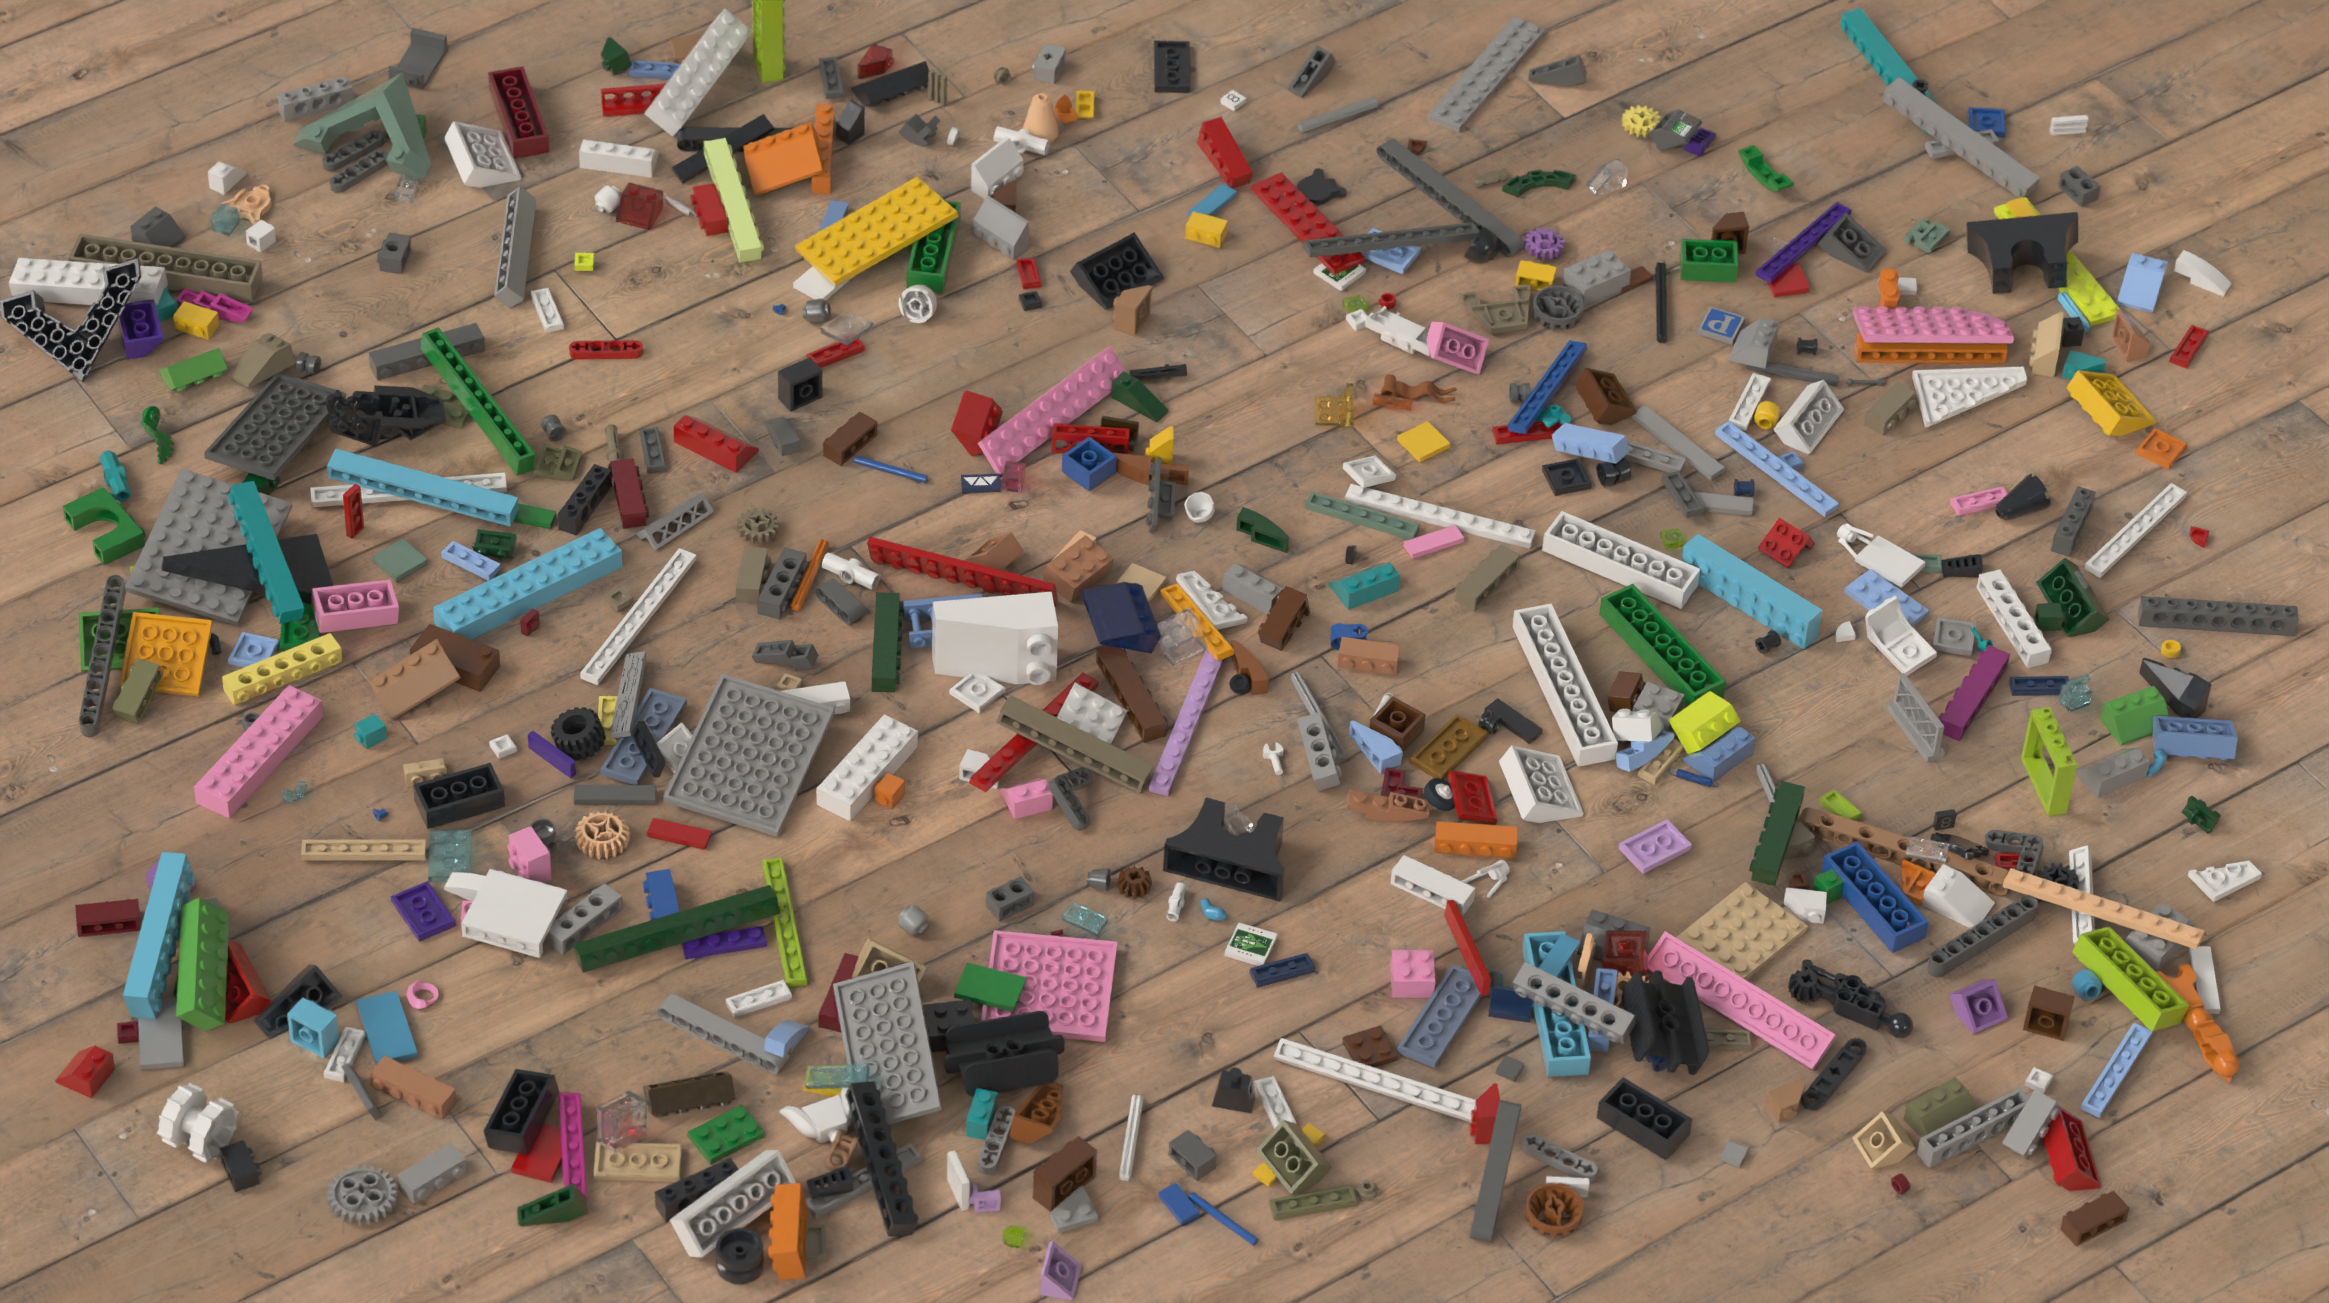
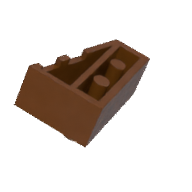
M1285 586L1284 590L1278 593L1276 604L1269 609L1265 623H1261L1259 626L1258 634L1261 643L1282 651L1292 638V631L1295 626L1298 628L1301 626V618L1311 613L1307 594Z

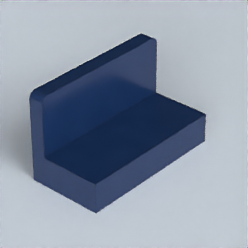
M1493 985L1488 1017L1529 1023L1533 1000L1528 997H1520L1515 993L1514 988Z

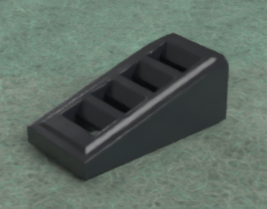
M1981 554L1941 560L1942 576L1979 577V574H1982L1983 563Z
M844 1166L807 1180L812 1200L854 1191V1181L849 1166ZM819 1185L821 1190L817 1191L816 1186Z

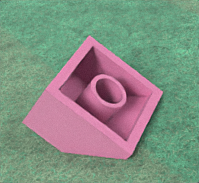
M1035 779L1003 787L1000 790L1014 819L1052 810L1053 794L1049 789L1046 779Z

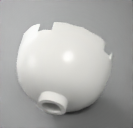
M917 284L908 287L899 298V308L903 316L906 315L910 318L909 321L922 323L935 313L937 298L930 288Z

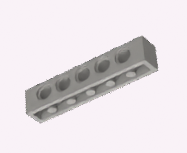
M1526 962L1513 981L1514 991L1520 997H1528L1541 1007L1547 1006L1557 1015H1565L1572 1022L1578 1025L1583 1024L1594 1033L1599 1034L1600 1032L1606 1035L1612 1042L1624 1044L1636 1025L1635 1015ZM1534 985H1541L1539 989L1532 988ZM1552 994H1559L1557 998L1550 997ZM1572 1002L1578 1003L1575 1007L1568 1006ZM1590 1011L1596 1012V1014L1593 1016L1587 1015V1013ZM1608 1020L1615 1021L1611 1025L1605 1024V1022Z
M2018 1088L1920 1138L1917 1155L1929 1168H1932L2012 1127L2027 1103L2029 1096L2021 1088Z

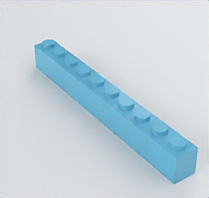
M335 449L327 464L328 478L353 485L356 483L364 488L511 527L519 510L518 497L503 494L491 489L488 490L476 485L447 479L439 475H432L383 460L350 453L345 450Z

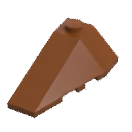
M1053 1082L1037 1086L1013 1115L1009 1137L1016 1139L1018 1142L1030 1144L1051 1134L1060 1123L1063 1085Z

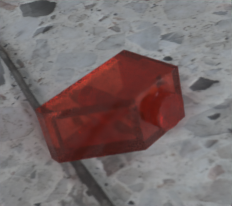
M872 44L858 64V79L885 74L894 63L892 49Z

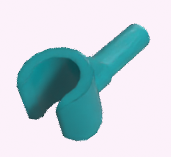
M1975 627L1970 629L1977 638V648L1979 651H1985L1988 645L1993 647L1992 641L1984 640Z

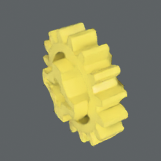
M1637 105V108L1630 107V110H1625V114L1622 116V126L1625 127V131L1630 130V135L1635 133L1636 137L1640 135L1646 137V134H1649L1659 122L1661 116H1658V111L1653 112V108L1647 109V106L1640 107Z

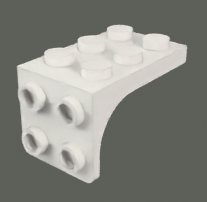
M1897 596L1886 599L1881 605L1869 610L1866 614L1867 638L1901 673L1908 676L1937 657V652L1906 620Z

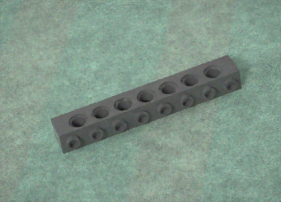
M2141 596L2138 609L2139 626L2295 636L2299 621L2297 606Z

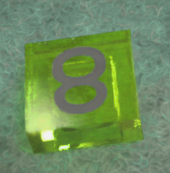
M1360 295L1342 300V305L1348 313L1363 309L1364 312L1367 311L1368 306Z
M1679 528L1660 531V538L1665 549L1684 547V540Z

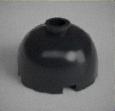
M1484 226L1469 246L1464 257L1478 264L1486 263L1489 259L1493 260L1499 252L1496 250L1498 246L1496 235Z

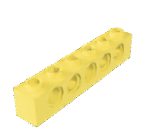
M331 633L222 676L223 690L234 705L245 702L342 662L341 647Z

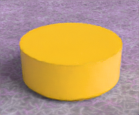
M2166 640L2162 643L2161 653L2163 656L2173 659L2180 655L2181 645L2177 641Z

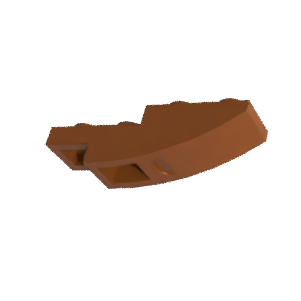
M1114 453L1117 456L1116 472L1136 482L1149 485L1150 480H1152V475L1149 473L1150 465L1154 463L1152 462V457ZM1161 463L1160 480L1188 485L1189 466Z

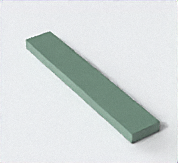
M1311 492L1305 503V509L1407 540L1415 538L1420 530L1419 523L1316 492Z

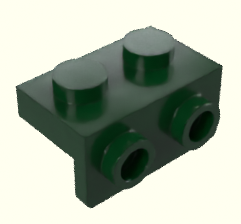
M478 529L472 548L473 551L485 557L490 555L496 556L499 559L513 558L517 535Z

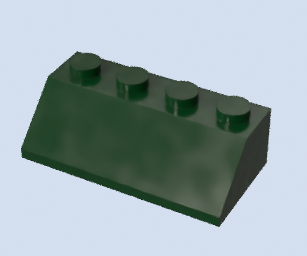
M2064 558L2036 582L2048 603L2061 604V609L2065 611L2066 620L2065 623H2062V627L2067 636L2074 637L2095 632L2110 620L2079 567L2068 559Z

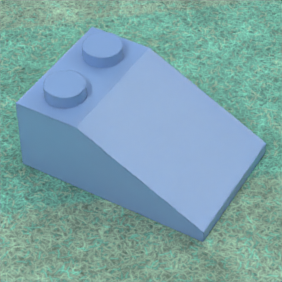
M2132 253L2117 304L2153 313L2165 278L2168 262Z

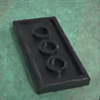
M1155 40L1154 92L1190 93V41Z

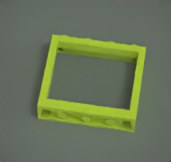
M2051 708L2032 709L2021 760L2047 815L2066 814L2078 764ZM2044 744L2056 767L2054 777L2042 754Z

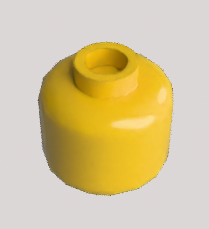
M1771 401L1761 402L1754 415L1756 424L1763 429L1774 428L1781 415L1779 406Z

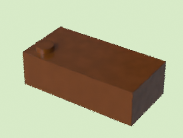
M432 624L427 626L410 648L411 655L438 639L461 677L455 683L479 692L483 690L500 667L498 649Z

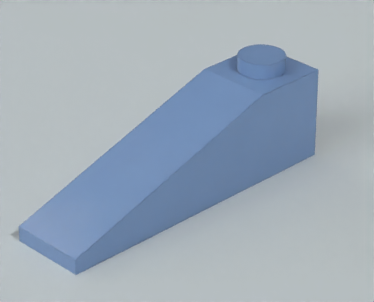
M1597 968L1593 994L1613 1005L1617 970ZM1591 1011V1016L1596 1014V1012ZM1612 1020L1606 1021L1605 1024L1611 1025ZM1589 1029V1051L1608 1053L1610 1040L1606 1035L1600 1032L1599 1034L1594 1033Z

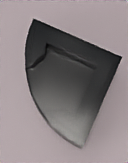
M1347 546L1346 564H1353L1357 546Z

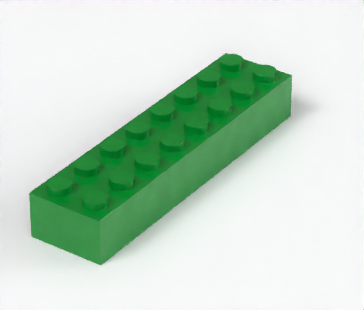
M1634 584L1601 598L1599 615L1669 689L1684 694L1683 704L1686 707L1709 691L1724 698L1726 681Z

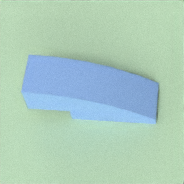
M1662 730L1652 742L1631 741L1630 748L1616 752L1617 768L1630 772L1650 762L1672 741L1674 733Z
M791 1019L781 1022L766 1036L764 1050L784 1057L787 1052L794 1050L809 1031V1026Z

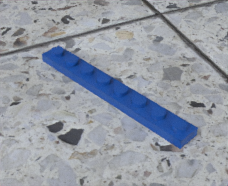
M1568 341L1509 422L1508 431L1523 434L1528 432L1586 352L1587 343Z

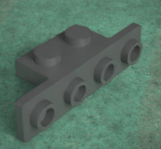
M1157 457L1155 462L1151 463L1149 471L1152 475V480H1150L1148 487L1151 497H1149L1147 508H1150V514L1147 516L1146 525L1149 526L1150 533H1153L1158 517L1170 520L1174 517L1176 482L1160 480V457Z

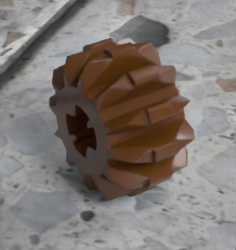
M1134 865L1133 868H1129L1126 866L1125 871H1120L1117 885L1120 894H1125L1126 898L1131 896L1135 900L1138 896L1143 899L1144 894H1149L1152 879L1149 871H1144L1143 867L1136 868Z

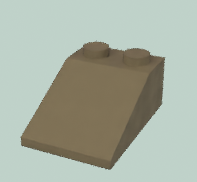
M271 333L262 335L261 338L252 343L228 373V376L248 388L253 387L296 364L291 344Z

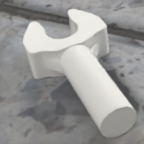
M1276 742L1275 751H1271L1268 744H1265L1263 758L1271 759L1275 774L1281 775L1283 770L1279 757L1283 756V747Z

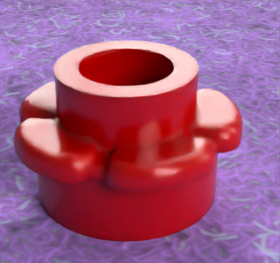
M1384 293L1381 295L1378 303L1382 308L1386 306L1387 310L1396 307L1397 300L1393 294Z

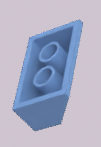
M1742 727L1731 728L1702 750L1687 755L1683 758V761L1702 776L1712 779L1713 783V781L1722 777L1753 754L1755 737Z

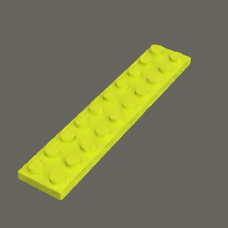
M2025 197L2024 199L2038 215H2041ZM2006 204L1996 206L1994 209V213L1999 219L2015 218L2006 207ZM2069 250L2066 256L2067 287L2058 288L2061 293L2067 292L2091 327L2114 320L2116 311L2120 308L2073 252Z

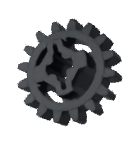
M2051 863V867L2048 868L2045 865L2044 871L2038 870V875H2035L2078 889V875H2076L2075 869L2070 870L2069 865L2063 867L2062 863L2058 866Z

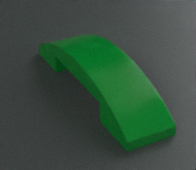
M1752 145L1738 150L1740 158L1749 172L1766 188L1780 191L1794 186V183L1784 173L1778 175L1763 160L1764 154L1756 146Z

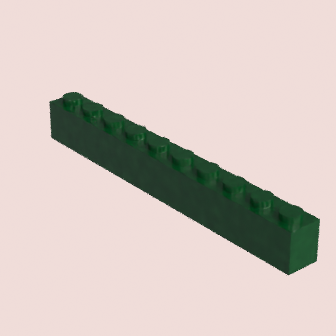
M767 885L573 943L576 962L584 973L780 914L778 899L771 886Z

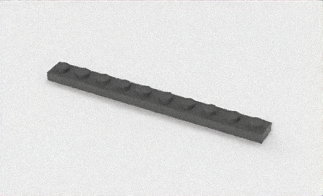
M1474 222L1306 240L1304 241L1303 248L1309 257L1351 254L1354 252H1369L1372 250H1386L1408 246L1469 241L1476 239L1480 231Z

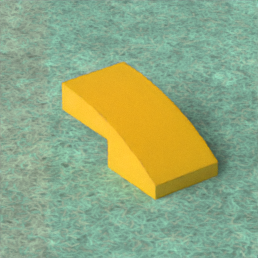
M1076 90L1075 112L1077 113V118L1093 119L1094 91Z

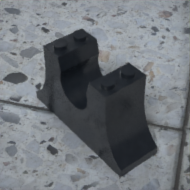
M2078 212L1967 222V251L1985 265L1990 276L1993 294L2011 292L2013 271L2023 265H2033L2040 268L2044 273V282L2048 289L2067 287L2066 256L2069 250L2078 243Z
M1205 798L1202 808L1192 825L1182 833L1166 839L1164 844V872L1281 901L1285 869L1279 863L1277 855L1282 845L1284 817L1263 813L1257 821L1256 828L1251 833L1233 835L1224 830L1225 802Z

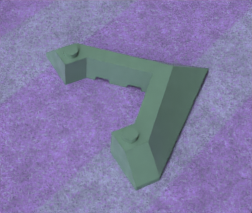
M403 72L303 127L293 143L296 147L327 154L333 140L339 138L340 134L349 130L350 132L357 130L371 120L377 121L382 119L393 143L386 158L391 172L424 180L431 167Z

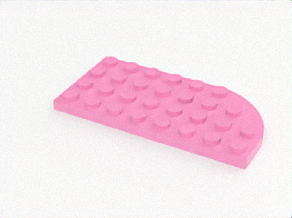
M1860 306L1859 308H1853V316L1864 342L2013 343L2014 339L2010 327L2004 321L1985 313L1964 310L1961 307L1944 309L1936 306L1933 309H1925L1921 306L1914 308L1903 306L1896 308L1885 306L1869 308L1867 306Z

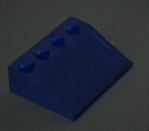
M1121 582L1083 589L1081 591L1099 644L1152 654L1161 638V634L1142 585Z

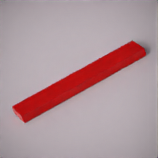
M1447 900L1444 917L1480 995L1486 996L1489 994L1492 979L1454 900Z

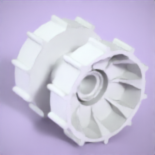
M189 1083L185 1086H179L170 1099H167L168 1102L159 1116L160 1122L157 1134L163 1138V1142L175 1148L177 1145L186 1144L190 1139L188 1149L194 1153L193 1157L207 1163L208 1160H217L220 1155V1147L229 1145L228 1143L232 1138L234 1130L237 1129L236 1123L239 1112L236 1111L233 1103L223 1098L217 1101H210L206 1107L208 1096L203 1093L202 1088Z

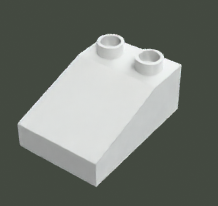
M1052 592L933 602L932 659L935 674L964 678L969 674H973V677L976 678L988 676L996 682L1011 684L1030 683L1041 685L1049 681H1056L1058 623Z

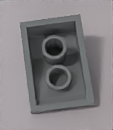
M1847 213L1831 227L1818 243L1831 257L1866 273L1887 250Z

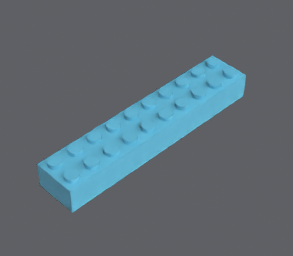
M599 528L434 606V624L442 629L473 639L528 613L532 608L536 609L622 568V550Z

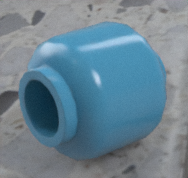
M2084 969L2073 977L2072 988L2081 999L2091 1000L2096 998L2101 992L2102 982L2093 971Z

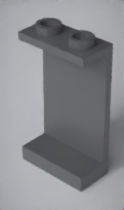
M413 28L410 32L411 44L397 67L389 66L388 68L389 79L403 72L407 86L424 89L447 51V36Z

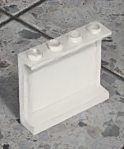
M490 869L461 923L462 936L540 958L543 953L542 943L562 904H568L567 890Z

